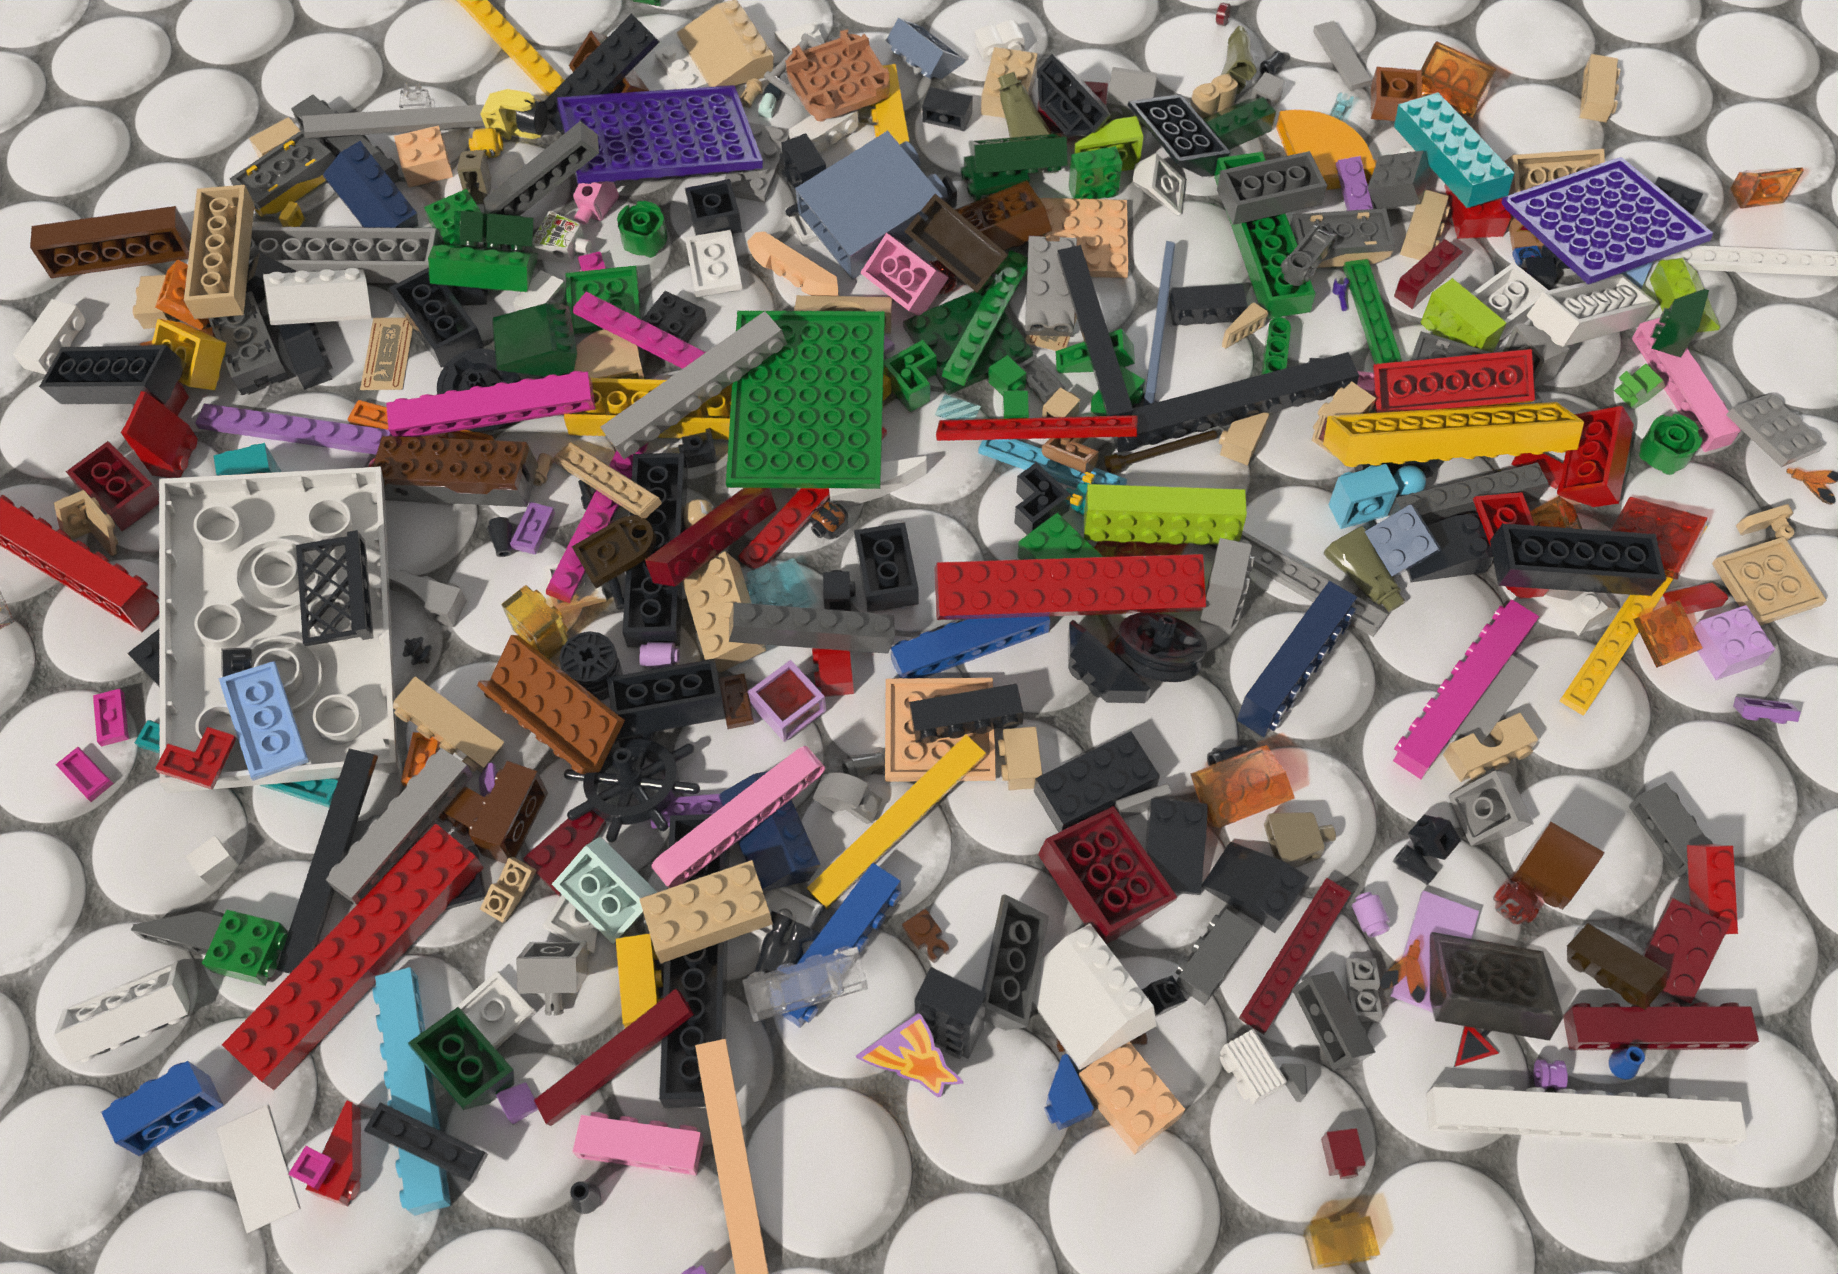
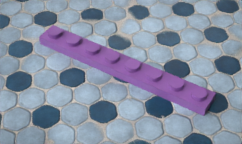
M205 403L195 422L198 429L375 455L377 454L382 436H392L389 430Z

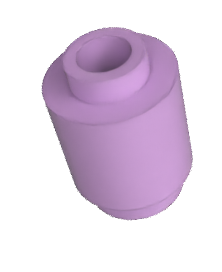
M648 642L640 647L641 666L658 669L679 664L680 649L675 648L674 642Z
M1366 892L1355 898L1356 902L1352 904V908L1362 931L1366 932L1369 938L1382 935L1390 930L1388 925L1390 920L1379 895H1372L1371 892Z

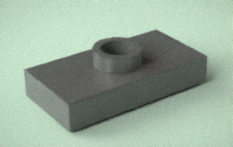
M1036 355L1019 364L1027 373L1026 384L1044 404L1060 387L1065 390L1061 382Z

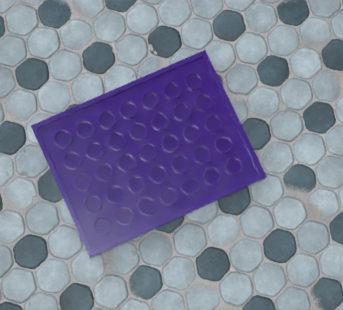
M735 85L557 98L565 133L581 121L598 134L599 154L575 172L578 184L708 174L713 172L728 173L737 170L751 171L763 168V159Z

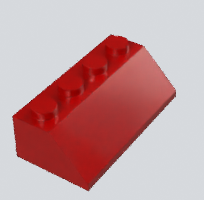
M1623 406L1574 414L1584 421L1578 449L1566 450L1564 469L1557 494L1591 507L1619 504L1634 424Z
M1522 492L1475 496L1473 498L1489 544L1502 523L1535 526ZM1505 586L1519 599L1543 597L1549 590Z

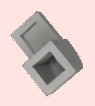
M838 772L824 774L813 796L814 800L832 812L846 810L866 824L873 823L882 802L881 797L867 789L868 783L857 777Z

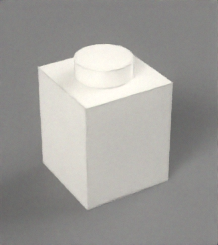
M213 836L185 856L198 875L209 886H212L239 866L233 857L237 854L235 849L227 840L222 843L216 836Z

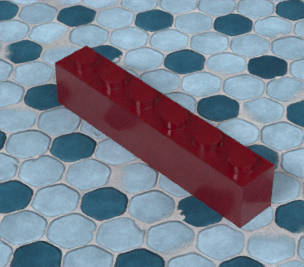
M742 488L645 559L653 583L677 586L776 511L777 508L771 489Z
M1701 1002L1694 1003L1690 1007H1680L1679 1003H1665L1661 1007H1650L1649 1005L1646 1010L1637 1005L1621 1007L1619 1003L1603 1004L1602 1007H1591L1589 1003H1578L1572 1005V1008L1563 1015L1569 1050H1623L1630 1047H1638L1641 1050H1748L1759 1042L1752 1007L1739 1006V1003L1736 1002L1724 1003L1720 1006H1709V1003Z

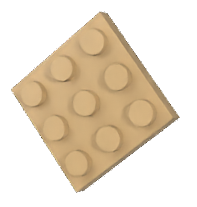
M1785 537L1718 557L1712 563L1739 607L1747 605L1760 626L1822 606L1827 601Z

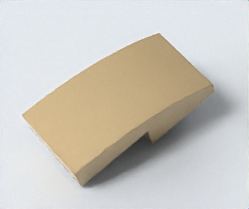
M515 857L508 858L498 882L491 884L480 910L502 923L506 922L522 899L537 870Z

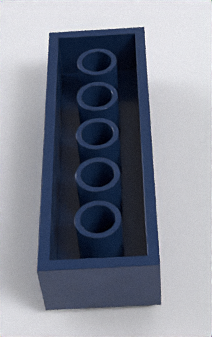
M1329 580L1245 695L1237 718L1238 722L1262 737H1265L1269 730L1274 732L1283 719L1282 715L1284 712L1290 711L1297 700L1295 697L1299 691L1303 692L1311 680L1310 676L1312 673H1317L1322 666L1326 653L1330 654L1338 642L1337 638L1339 635H1344L1349 628L1350 620L1357 610L1353 607L1357 596Z

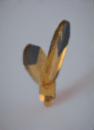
M1797 468L1786 470L1788 474H1791V478L1803 481L1807 488L1822 502L1833 505L1836 502L1834 494L1824 484L1838 482L1837 472L1825 470L1806 473Z
M1418 939L1414 940L1413 945L1409 946L1407 955L1382 976L1380 988L1382 990L1391 989L1406 977L1411 997L1415 1002L1421 1003L1425 996V984L1419 962L1417 961L1421 952Z

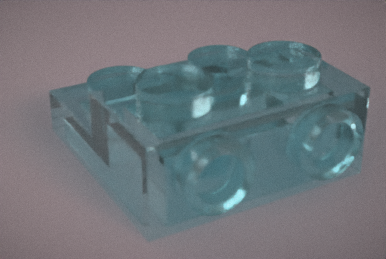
M794 558L774 567L768 563L746 573L748 580L745 582L750 596L755 595L757 599L755 604L806 608L817 603L813 590Z

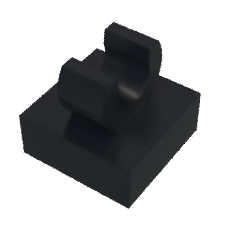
M250 647L221 648L222 677L252 668V649Z

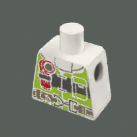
M549 211L533 237L531 248L533 253H538L539 260L571 263L577 252L589 254L592 243L584 239L579 223Z

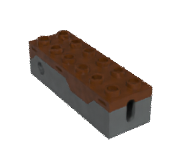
M382 436L376 457L370 461L368 467H381L384 479L385 500L527 507L538 463L527 442Z

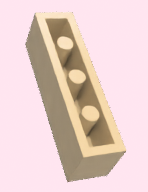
M416 676L393 702L394 713L404 722L409 720L418 726L417 730L420 734L428 739L433 737L439 741L440 748H443L452 755L454 753L463 759L462 762L473 772L478 770L482 773L487 764L491 763L504 745V741Z

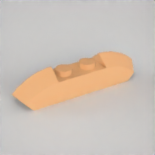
M765 231L755 232L747 241L751 254L759 264L765 268L772 269L778 276L785 277L794 286L802 288L801 291L811 296H839L837 277Z

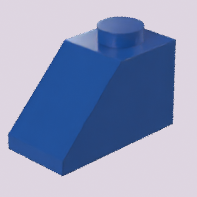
M1068 1054L1061 1057L1047 1097V1106L1044 1107L1049 1122L1051 1124L1056 1123L1059 1131L1091 1117L1094 1110Z

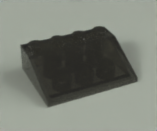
M1431 932L1430 1002L1435 1021L1551 1040L1564 1016L1543 951Z

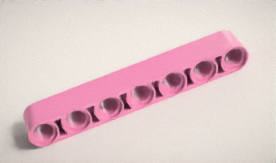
M807 746L800 747L657 857L652 864V869L668 888L683 884L823 774L825 766Z

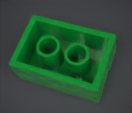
M1056 513L1019 541L1017 557L1020 560L1095 558L1103 556L1066 520Z

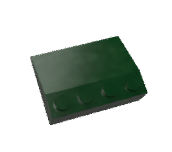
M544 303L493 317L492 326L497 370L539 376H562L574 372L577 349L569 306L561 303Z

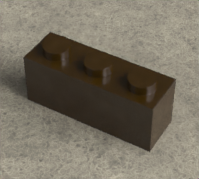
M1589 923L1567 945V962L1573 969L1591 976L1600 986L1612 989L1620 994L1629 1004L1637 1005L1646 1010L1666 987L1667 970Z

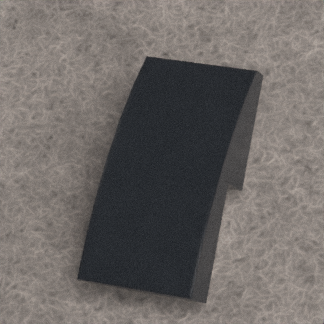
M1173 975L1154 981L1146 988L1141 989L1154 1006L1155 1017L1187 1001Z

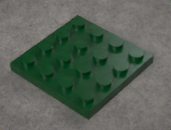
M989 288L981 296L972 291L927 310L920 316L916 315L903 321V328L913 343L916 344L924 340L936 354L937 371L935 376L948 395L987 379L989 367L1006 355L1017 365L1033 357V351L1006 312H1004L965 386L942 377L946 364Z

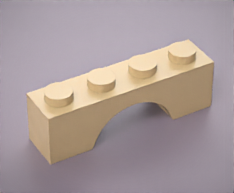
M796 296L794 311H885V333H891V297Z

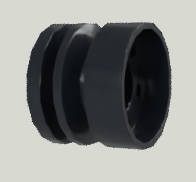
M588 631L571 637L561 649L559 660L562 671L600 701L609 698L607 677L623 675L622 666L611 640L601 633Z

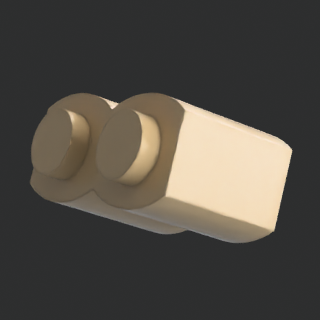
M1224 74L1214 78L1211 83H1205L1196 87L1192 93L1191 107L1203 119L1233 106L1238 83L1229 74Z

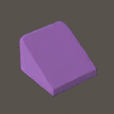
M488 763L479 776L480 795L483 797L491 793L495 785V777L498 770L493 763Z
M526 1082L496 1094L507 1118L512 1124L538 1110L534 1102L535 1098Z

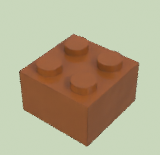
M1376 67L1371 84V119L1395 121L1398 104L1421 98L1422 70Z

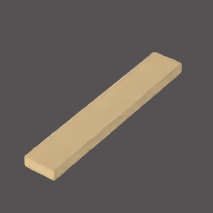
M571 442L553 457L557 465L636 516L646 519L662 504L659 497Z

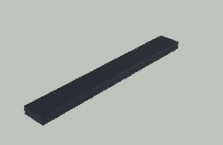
M1078 245L1057 250L1059 263L1107 416L1133 415L1130 398L1082 247Z
M348 749L276 969L278 971L291 973L318 945L335 892L326 879L331 869L336 864L341 863L347 855L378 756L375 754Z

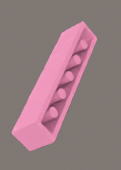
M1660 318L1640 323L1632 340L1650 368L1664 381L1666 386L1664 390L1680 415L1688 417L1697 424L1699 436H1702L1701 447L1703 451L1707 452L1731 445L1741 429L1726 415L1729 411L1725 403L1720 399L1712 383L1708 381L1702 372L1700 365L1695 361L1688 347L1681 358L1651 349L1654 339L1650 338L1655 324H1661L1659 322Z

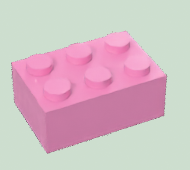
M888 233L885 234L860 272L905 309L918 316L927 311L949 278L902 241Z

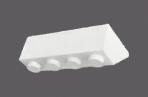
M348 268L336 271L325 269L317 272L297 271L295 273L273 272L263 274L266 303L271 325L371 319L367 282L363 269Z
M178 961L63 1009L54 1037L70 1065L80 1060L81 1062L89 1061L103 1050L108 1048L117 1049L131 1038L138 1035L140 1037L147 1036L153 1033L157 1027L167 1023L170 1025L184 1019L188 1015L190 999Z

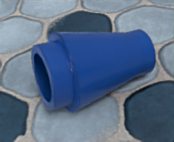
M1630 1047L1629 1049L1613 1052L1609 1057L1611 1072L1621 1079L1628 1080L1634 1078L1645 1060L1644 1052L1638 1047Z

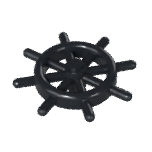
M655 732L644 733L641 739H629L613 744L600 772L580 774L573 769L565 770V779L583 781V789L587 801L568 811V819L574 821L593 810L600 818L611 822L606 834L608 842H615L617 840L622 825L638 824L650 819L660 831H666L669 825L661 812L670 805L676 793L698 794L700 792V786L697 783L679 781V773L676 762L694 752V746L688 743L670 753L664 746L652 741ZM646 757L656 760V762L643 768ZM612 765L616 769V774L605 773ZM665 769L664 780L650 778ZM599 783L613 785L597 794ZM652 789L658 790V792L650 798L645 790ZM621 794L617 806L607 803ZM631 798H637L640 803L629 806Z

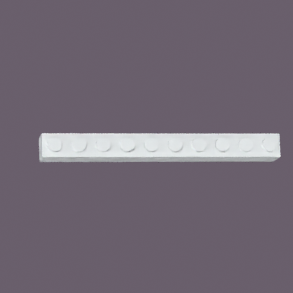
M1451 1083L1435 1084V1087H1432L1426 1093L1428 1127L1431 1131L1736 1146L1747 1140L1742 1103L1729 1102L1727 1097H1712L1709 1100H1698V1096L1684 1095L1680 1096L1679 1099H1670L1666 1094H1651L1648 1097H1637V1094L1634 1092L1618 1093L1617 1096L1606 1095L1605 1091L1599 1090L1589 1091L1587 1094H1576V1091L1573 1089H1560L1556 1091L1557 1093L1545 1092L1544 1088L1539 1087L1528 1088L1526 1091H1515V1088L1512 1086L1496 1087V1090L1484 1089V1086L1479 1084L1467 1085L1465 1088H1454V1085Z

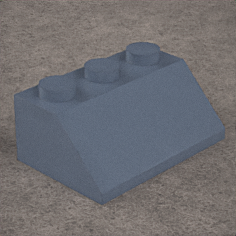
M899 17L886 39V42L892 46L891 50L894 53L907 57V63L916 68L919 66L922 69L921 73L930 79L933 77L943 79L966 61V59L922 26Z

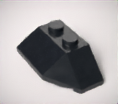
M1051 54L1037 70L1039 106L1067 137L1096 133L1110 118L1111 115L1106 105L1075 72L1054 54Z
M1074 620L1069 622L1068 669L1071 675L1077 680H1082L1094 696L1101 697L1106 703L1147 702L1151 688L1085 628Z

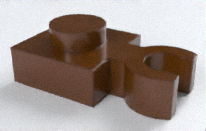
M926 908L902 924V928L918 950L924 946L927 947V955L931 962H937V957L933 953L936 948L942 949L946 955L949 954L948 944L944 940L937 939V937L942 935V930Z

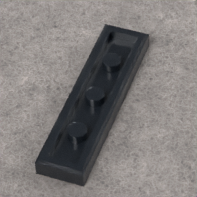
M381 1102L364 1129L366 1133L470 1183L474 1182L488 1156L486 1152Z

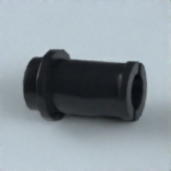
M1275 51L1271 57L1261 62L1260 73L1263 75L1267 72L1274 75L1276 69L1285 62V55L1281 51Z

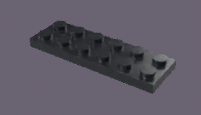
M631 13L545 100L548 109V120L562 135L565 134L557 98L609 94L659 43L657 38Z

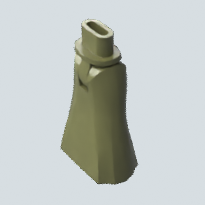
M1238 26L1228 39L1227 58L1221 75L1229 74L1238 83L1236 94H1239L1246 86L1245 80H1251L1257 73L1251 54V40L1244 26Z
M1015 72L1000 76L998 78L1001 88H999L1000 100L1007 122L1009 137L1052 134L1037 111L1021 80H1017Z
M1360 526L1332 542L1325 549L1324 556L1349 576L1373 602H1377L1378 605L1383 604L1388 612L1395 610L1406 602L1400 595L1401 589L1398 587L1394 577L1391 576L1365 533L1366 527Z

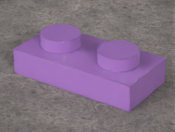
M530 502L510 542L512 549L536 555L555 515L554 508Z
M1736 696L1733 705L1745 719L1757 721L1759 718H1768L1770 721L1779 724H1786L1787 721L1798 722L1801 713L1792 703Z

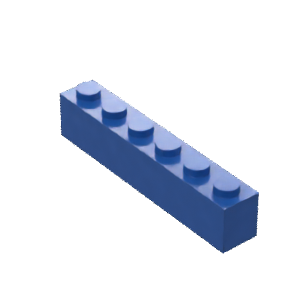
M1049 616L967 619L959 623L952 622L934 632H924L912 640L899 641L891 647V661L899 678H925L1048 633L1050 618Z
M874 863L870 865L770 999L773 1010L799 1028L802 1027L805 1021L809 1023L818 1011L816 1007L822 998L827 999L835 988V980L840 974L844 976L851 967V958L857 951L859 953L863 951L869 941L868 935L873 928L879 929L886 918L884 913L890 906L894 907L899 902L902 896L901 881Z

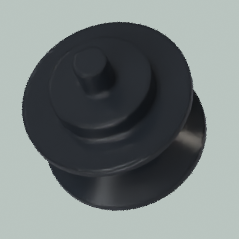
M423 637L411 640L407 638L404 641L406 645L402 655L403 657L411 656L412 665L423 662L428 663L430 661L428 657L431 654L432 646H423Z

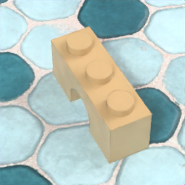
M1521 713L1496 723L1489 734L1496 747L1484 746L1478 741L1474 733L1449 744L1443 756L1460 782L1469 778L1472 781L1484 776L1489 769L1499 770L1508 765L1510 760L1516 757L1521 760L1533 753L1532 748L1539 739Z

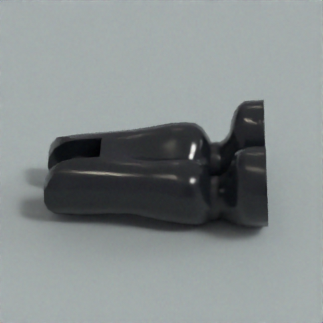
M773 910L770 913L773 923L772 930L764 937L759 959L748 987L752 992L758 993L767 975L773 976L766 992V998L769 1000L802 958L804 953L803 943L814 941L820 934V932ZM792 928L790 937L788 938V941L785 943L784 937L786 933Z

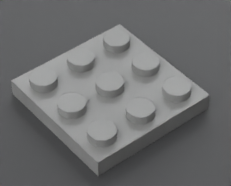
M1771 393L1735 406L1726 414L1780 467L1815 454L1826 445L1818 433L1805 426L1797 414L1790 412L1784 406L1783 401Z

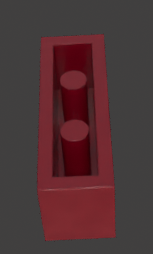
M1442 240L1400 277L1394 297L1411 309L1415 308L1457 270L1463 251L1448 240Z

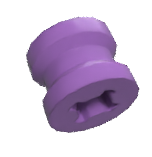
M1537 1059L1534 1064L1535 1086L1545 1090L1548 1087L1554 1088L1556 1091L1566 1089L1568 1075L1564 1061L1555 1060L1553 1063H1548L1544 1059Z

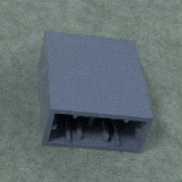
M888 130L795 188L799 215L852 280L861 274L860 272L886 233L899 239L906 245L909 244L913 239L904 231L917 215L921 216L925 221L928 219L921 210L934 194L938 195L942 200L948 197L947 190L937 175L931 174L926 177L918 167L920 166V159L914 147L908 141L899 144Z

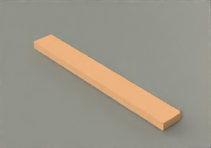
M726 1039L695 1045L736 1274H769Z

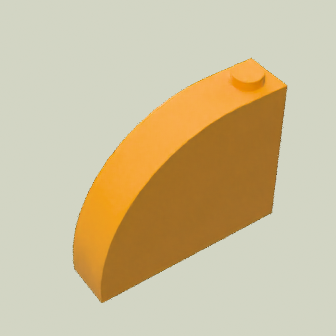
M1310 110L1280 111L1276 129L1286 155L1310 151L1327 184L1326 190L1341 188L1335 163L1341 159L1357 156L1361 157L1367 184L1370 183L1377 161L1373 159L1366 142L1352 127L1335 117Z

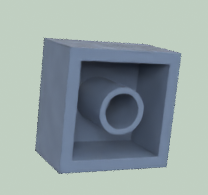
M1412 504L1365 531L1393 577L1400 575L1442 550L1417 508Z

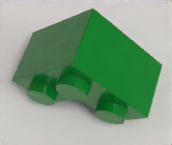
M921 340L885 360L884 374L891 378V390L909 412L930 402V383L927 379L936 374L937 356L925 341Z

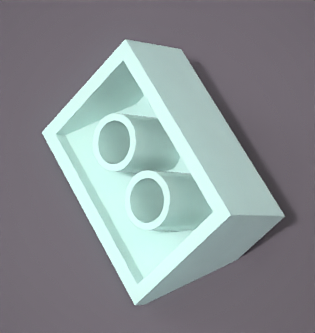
M601 836L587 844L552 884L612 944L616 943V939L621 938L644 915L639 899L658 893Z

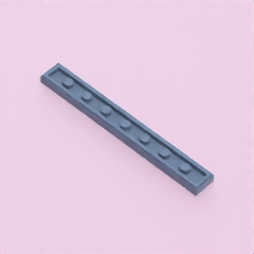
M1166 241L1143 406L1153 404L1156 394L1175 244L1172 241Z

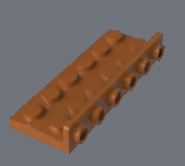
M519 635L510 636L490 680H479L477 684L487 698L497 702L501 706L502 711L515 717L520 726L529 729L536 735L538 741L547 744L554 750L553 753L556 756L565 759L571 764V768L580 774L600 772L625 721Z

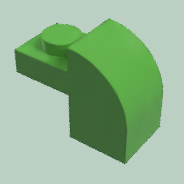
M1644 364L1633 375L1625 371L1618 378L1622 384L1614 391L1630 408L1634 409L1648 402L1666 386L1664 381L1647 364Z

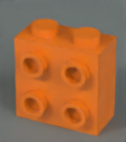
M177 260L167 270L155 308L201 330L207 324H210L208 318L194 319L184 302L188 264Z

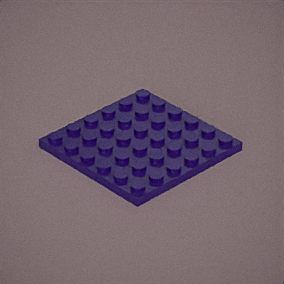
M1622 157L1508 195L1502 199V205L1588 285L1709 242L1713 235L1711 230Z

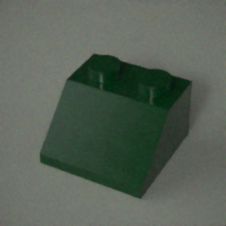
M1703 289L1674 299L1669 309L1664 308L1659 319L1661 324H1655L1650 338L1654 339L1651 349L1681 358L1700 326L1709 290Z

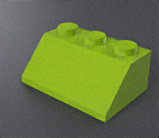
M1683 258L1659 260L1649 279L1662 312L1664 308H1670L1674 299L1704 289L1697 271ZM1708 297L1697 332L1720 329Z

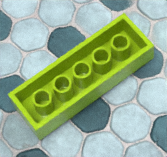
M1087 484L1084 508V539L1096 542L1119 541L1124 543L1131 541L1218 545L1220 538L1240 542L1247 516L1245 489Z

